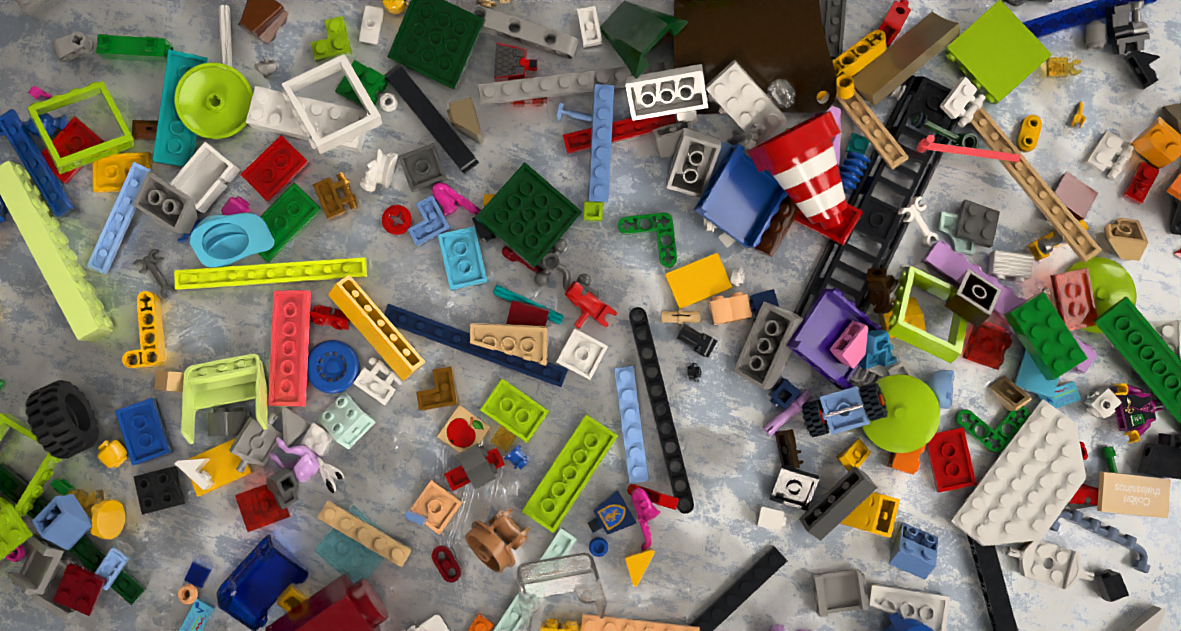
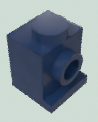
M782 378L775 389L768 394L771 397L769 401L776 408L781 406L786 409L800 391L787 379ZM780 391H784L782 398L778 395Z

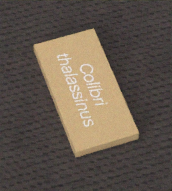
M1100 472L1097 511L1168 518L1171 479Z

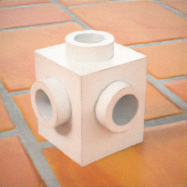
M1101 386L1097 390L1090 392L1084 401L1088 407L1087 411L1092 416L1101 418L1111 416L1115 412V408L1122 403L1109 388Z

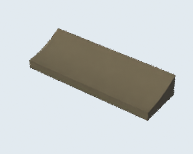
M932 11L887 48L883 54L853 77L854 89L861 97L875 107L960 35L959 23L947 20Z

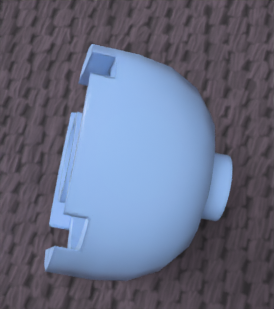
M952 370L936 371L929 377L928 382L924 381L934 392L940 408L951 409L954 389L952 382L954 381V371Z

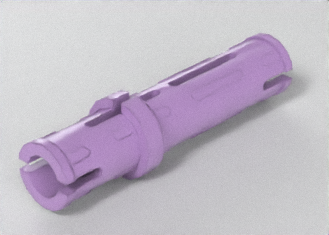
M804 389L786 409H783L763 429L772 437L797 412L800 413L802 411V404L808 403L814 398L810 393L804 398L809 392L807 389Z

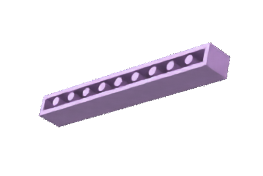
M944 241L933 243L921 262L925 263L927 267L953 285L969 268L1000 288L1002 291L992 313L1009 324L1003 314L1026 299L1017 297L1011 288L1003 287L999 284L997 278L992 275H986L982 272L983 269L980 266L971 264L966 260V256L951 250V246ZM1072 333L1088 358L1072 370L1077 374L1086 373L1098 354L1093 351L1094 348L1091 345L1082 343L1077 339V335Z

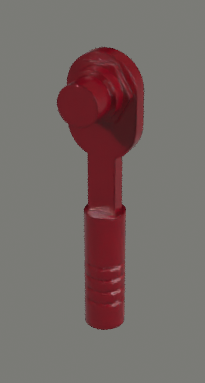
M508 246L502 248V255L512 262L519 261L536 274L543 270L538 265L533 269Z

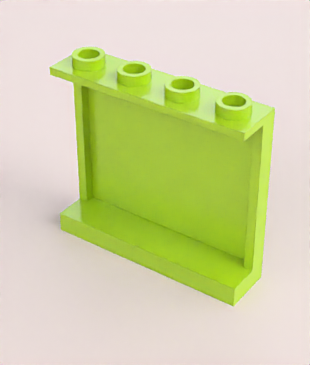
M998 0L944 50L948 60L955 62L959 66L958 70L964 76L968 75L972 80L971 83L977 90L981 89L985 93V99L995 105L1053 55L1001 0Z

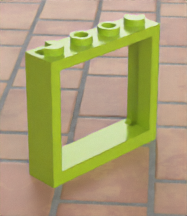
M104 81L92 82L81 89L75 88L66 94L54 95L46 101H37L27 107L29 116L59 174L134 147V139ZM102 94L123 136L60 158L39 115Z
M910 266L906 271H902L898 279L900 283L894 294L896 300L893 302V312L888 320V323H890L888 334L952 363L962 354L968 321L953 312L948 342L904 322L912 285L946 301L953 286Z
M0 413V442L10 427L37 442L36 436L31 432V426L11 414ZM48 452L17 505L0 496V508L10 503L20 517L26 516L28 511L33 509L34 501L43 493L45 483L53 476L56 465L62 459L53 457Z

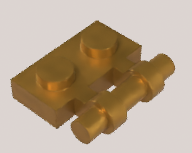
M344 173L336 175L338 182L333 183L332 178L328 177L312 184L328 220L346 213L344 208L346 204H349L351 210L358 208L357 198L355 194H352L349 187L350 182L345 178ZM342 189L345 197L340 199L337 190Z

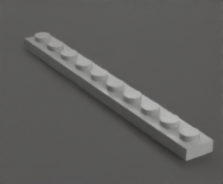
M664 62L649 64L642 74L665 71ZM628 67L478 84L480 104L486 105L592 92L595 84L614 85V89L625 88L626 77L634 75Z

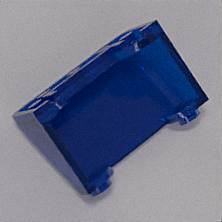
M268 534L220 585L217 590L218 607L252 631H257L267 623V611L277 601V598L290 584L298 585L305 582L309 571L279 541Z

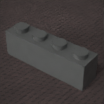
M854 466L799 520L808 533L822 540L873 493L877 486L866 473Z

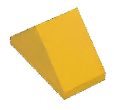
M649 548L625 556L633 586H638L655 553L653 549Z

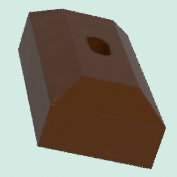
M132 120L133 139L155 141L158 120Z

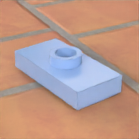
M114 547L110 549L95 574L107 579L103 587L106 591L111 587L130 559Z

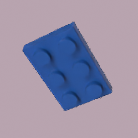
M150 398L115 411L132 466L172 453L155 398Z

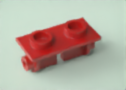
M317 305L310 311L311 321L316 325H328L338 330H349L348 321L350 320L340 309L335 308L334 314H331V307Z

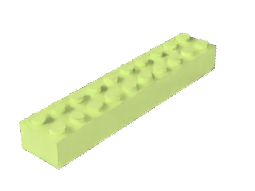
M11 161L1 164L0 195L77 340L96 342L114 332L111 319L105 315L102 302L94 294V287L85 278V270L76 261L78 259L77 255L72 249L70 250L67 244L69 243L68 238L65 234L61 233L58 220L52 216L51 208L43 199L40 190L27 169Z

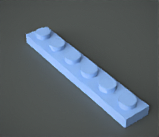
M133 162L87 267L102 274L108 273L137 209L133 206L147 172L153 173V170Z
M633 366L614 368L629 483L649 481Z

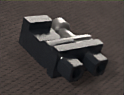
M1143 0L1105 6L1107 44L1112 45L1113 54L1127 53L1126 43H1130L1131 51L1144 50L1145 40L1150 39V36L1147 33L1149 27L1141 18L1140 9L1144 8ZM1132 10V18L1129 22V12Z

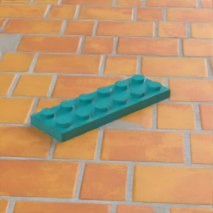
M168 50L152 162L183 168L193 157L197 135L190 131L179 118L175 107V91L182 76L191 68L207 63V57Z

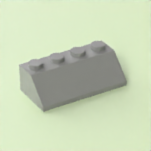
M763 302L733 372L762 389H775L792 351L786 345L804 318L784 308Z

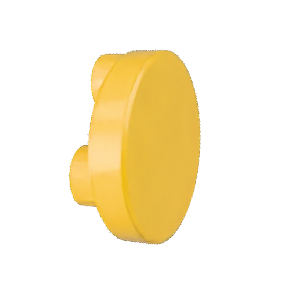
M104 500L99 504L93 505L91 509L93 515L91 534L101 539L117 537L123 530L126 519L123 505L117 500Z

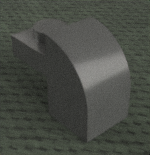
M284 467L266 478L268 490L272 491L280 509L283 510L299 500L295 489L299 488V485L292 470Z

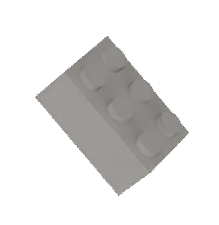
M683 128L666 178V188L700 198L708 186L721 149L720 138Z

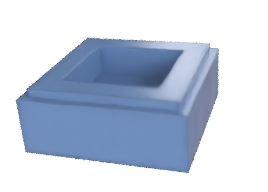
M411 509L405 514V519L419 525L425 524L428 518Z

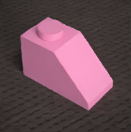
M853 320L829 349L841 364L854 369L864 357L867 344V325Z

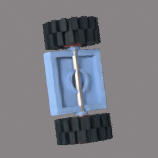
M878 383L860 387V389L859 386L821 396L820 400L802 404L804 423L812 437L828 434L829 430L831 435L868 425L870 421L888 416L885 398H883V393Z

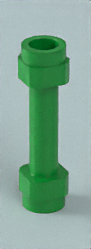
M1114 447L1101 448L1102 458H1106L1109 473H1118L1114 456H1117Z

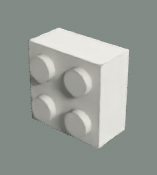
M313 423L300 444L309 447L316 454L323 456L332 443L333 437L324 427Z

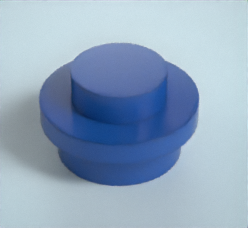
M601 537L592 539L589 544L590 553L596 557L604 556L608 551L607 541Z

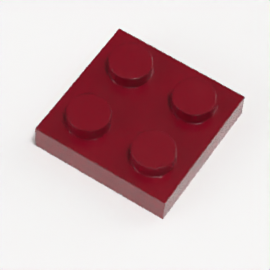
M70 563L65 569L53 601L90 616L94 612L107 579Z

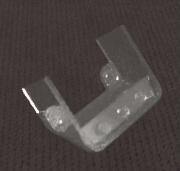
M578 553L527 562L518 567L519 605L526 631H531L532 614L539 609V598L576 592L577 598L583 603L595 602L599 618H604L607 600L594 559L590 554Z

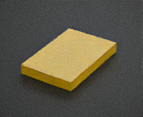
M116 153L92 162L93 192H120L133 162L152 170L151 153Z
M718 253L665 274L679 309L732 288Z
M236 438L187 459L211 458L201 469V471L204 470L212 476L211 480L214 484L210 489L203 490L190 478L197 497L253 473L249 464L244 473L236 470L242 459L229 451Z

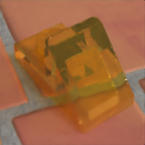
M82 489L70 490L66 494H74L91 519L93 516L91 513L93 505L104 501L103 490L94 491L90 497Z

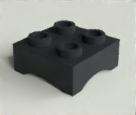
M177 466L134 476L142 515L185 504L179 485Z

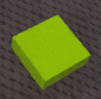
M584 201L583 221L602 222L603 202Z

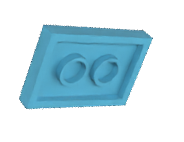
M475 226L438 234L451 291L488 282Z

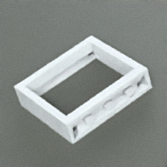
M345 54L282 83L284 91L281 93L286 103L290 102L293 107L290 109L294 117L300 118L301 123L299 125L303 133L309 134L310 138L308 141L313 149L316 148L319 154L382 125L379 112ZM342 69L368 116L319 139L293 92Z

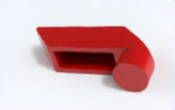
M630 484L627 488L629 495H632L634 489L641 488L648 494L652 503L673 510L677 508L678 498L635 484Z

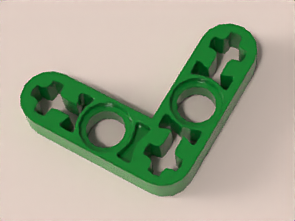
M655 213L627 216L619 220L618 230L623 235L656 232L660 264L665 268H671L675 265L677 253L673 220L670 214ZM662 217H665V220H669L665 227H663L662 223L656 224L657 228H653L654 221L652 218H656L655 222L661 221ZM648 219L650 227L647 229L641 228L640 221ZM634 220H637L636 226L638 230H634L635 226L629 227L628 231H625L623 227L621 228L624 221H627L628 224H634ZM669 236L672 240L671 244L663 245L661 237ZM673 248V251L669 250V256L673 257L674 260L667 264V261H663V258L666 257V251L662 252L661 249Z
M1024 406L1019 408L1017 411H1022V418H1016L1014 422L1009 420V418L1014 419L1017 413L1015 411H1008L994 429L989 427L972 411L966 409L956 412L955 422L960 427H964V430L988 451L1000 452L1028 419L1029 411ZM967 414V419L970 422H976L972 425L968 422H962L963 418L961 417V415ZM1005 423L1011 426L1009 434H1005L1002 431V426ZM978 425L984 428L982 436L975 434V428ZM989 437L992 440H998V447H991L993 443L985 438Z

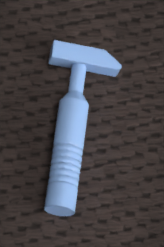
M559 103L556 115L558 121L561 120L562 113L570 115L575 119L592 121L591 114L575 110H563L564 104Z

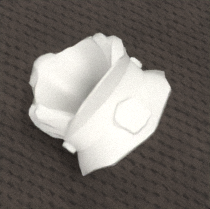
M379 149L377 158L367 164L369 169L365 171V177L360 180V187L365 191L373 192L376 189L377 183H380L388 189L393 179L398 154L388 153L384 155Z

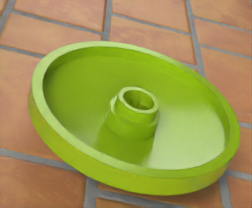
M203 63L188 70L178 82L175 91V107L183 124L196 135L212 140L226 139L238 134L246 127L253 92L246 78L236 69L222 63Z
M1093 257L1085 263L1081 260L1074 263L1064 272L1058 284L1057 299L1062 314L1070 324L1084 332L1103 333L1093 320L1123 297H1128L1136 306L1137 294L1132 277L1123 266L1108 258Z
M890 375L876 381L875 383H878L883 393V398H885L888 416L870 421V424L862 426L868 438L878 447L895 453L912 452L926 445L935 435L940 423V406L934 392L924 382L909 375Z

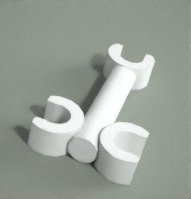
M916 196L912 198L911 204L907 205V208H900L898 214L906 212L903 222H910L914 219L923 234V244L931 247L930 238L933 241H938L939 237L936 233L930 232L918 211L926 209L927 206L926 204L918 206V201L922 197Z

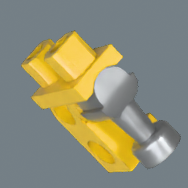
M1083 219L1078 221L1086 231L1089 230ZM1055 229V231L1028 244V247L1036 261L1050 256L1049 253L1053 251V248L1066 245L1067 242Z

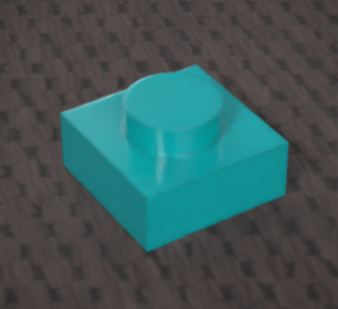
M852 133L845 152H857L865 155L869 140L866 137Z

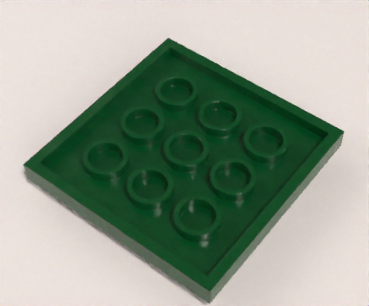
M411 0L387 57L456 90L486 20L446 0Z
M524 162L479 212L475 219L534 269L579 217L582 211Z

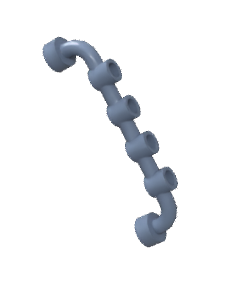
M1063 510L1049 528L1052 531L1058 532L1061 524L1057 521L1059 518H1065L1069 522L1080 525L1088 531L1102 535L1110 541L1117 542L1127 549L1136 551L1140 558L1139 560H1134L1132 568L1146 574L1149 573L1151 566L1147 564V552L1141 545L1136 543V537L1128 534L1122 537L1118 535L1119 530L1117 528L1107 526L1105 529L1100 526L1101 521L1091 517L1089 520L1082 518L1083 513L1078 510H1071V512Z

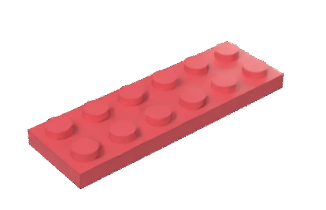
M288 290L273 292L268 406L306 407L311 291Z

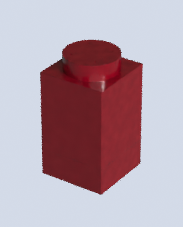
M344 573L268 625L265 631H380V624L386 621L389 616L382 600L368 581L362 578L353 583L349 576Z

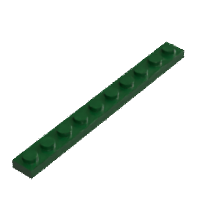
M1 463L0 490L17 504L28 484L7 465ZM40 495L34 501L33 509L29 510L27 514L35 519L49 502ZM85 534L69 549L73 555L94 573L107 555L105 551ZM124 568L111 585V588L130 605H134L147 590Z

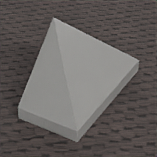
M282 408L284 444L286 446H293L311 425L292 408Z

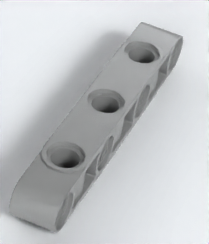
M456 0V6L475 15L484 16L483 19L486 21L481 31L567 59H573L579 42L576 37L464 0ZM514 26L519 27L517 32H511L510 29ZM548 38L555 40L552 44H548L545 41Z

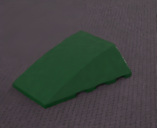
M623 1L600 26V30L637 79L649 66L644 56L667 31L676 36L686 26L688 21Z

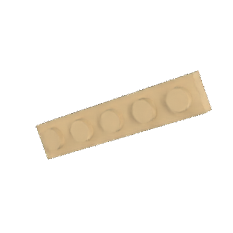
M856 90L849 99H842L838 95L836 96L838 103L892 170L908 160V155Z
M329 500L317 517L319 520L400 567H403L412 551L408 546Z

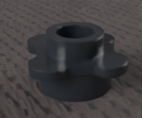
M692 363L691 366L687 367L689 381L699 382V378H702L701 367L697 363Z

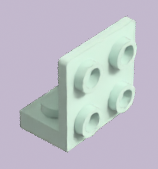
M345 391L318 417V420L333 439L348 450L376 423L371 416L360 409Z

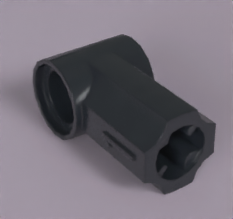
M685 324L676 338L694 348L695 352L706 358H709L718 342L705 333L701 334Z

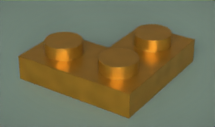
M452 366L432 369L435 389L416 392L419 411L458 405Z

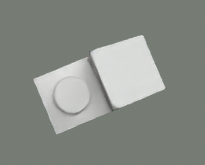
M211 458L181 460L175 463L203 490L210 489L213 486L212 476L204 470L201 471Z

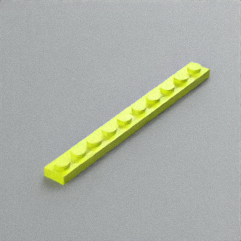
M367 258L174 270L175 289L187 290L344 279L348 275L352 278L367 277Z

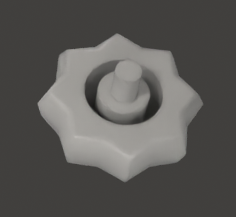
M264 57V60L255 63L254 67L263 74L264 78H272L273 72L279 68V63Z

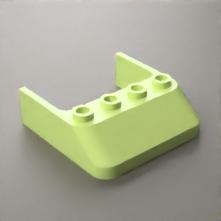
M247 354L189 366L184 371L181 433L190 444L194 443L195 413L198 410L245 400L256 399V419L264 430L268 429L267 384L262 361L259 356Z

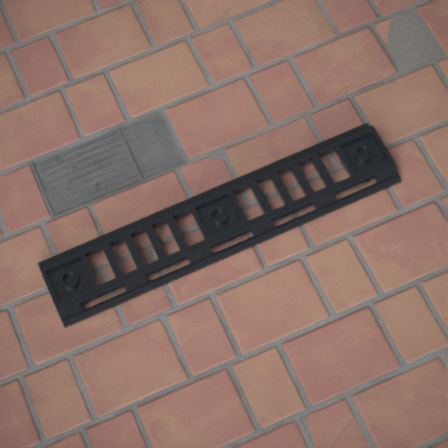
M910 76L905 84L906 88L901 98L897 101L885 125L888 132L896 142L901 133L920 142L927 136L906 126V122L910 114L915 115L917 112H921L927 115L928 121L945 129L948 125L947 130L954 133L960 117L951 119L940 107L951 89L925 76ZM908 95H912L898 125L894 126ZM936 133L933 143L940 142V144L948 145L950 140L945 137L942 138L941 135ZM898 143L909 158L921 163L918 172L901 164L893 169V171L913 180L910 188L907 189L881 176L885 167L891 169L883 158H881L873 176H869L880 155L874 148L869 158L871 162L866 164L867 169L863 170L864 175L860 176V182L856 184V189L853 190V194L847 203L855 206L860 194H863L857 207L862 210L863 214L844 246L829 239L794 311L795 314L801 316L810 296L813 295L814 297L803 317L805 318L827 285L856 298L854 301L856 308L859 311L867 312L871 303L868 301L870 290L867 289L869 281L866 280V273L840 261L843 252L846 251L872 264L871 269L878 268L879 265L882 269H888L910 222H903L902 220L903 216L904 218L906 217V212L898 214V208L871 196L876 184H879L904 196L905 199L900 208H907V205L911 204L914 193V197H923L944 152L928 150L926 155H923ZM898 226H899V229H898V231H897V233H896V235H895V237H894V239H893V236H894V234H895V232H896V230H897V228H898ZM853 231L882 244L876 257L848 244ZM835 245H839L823 278H821L820 275ZM835 268L864 281L860 291L832 278L831 276Z

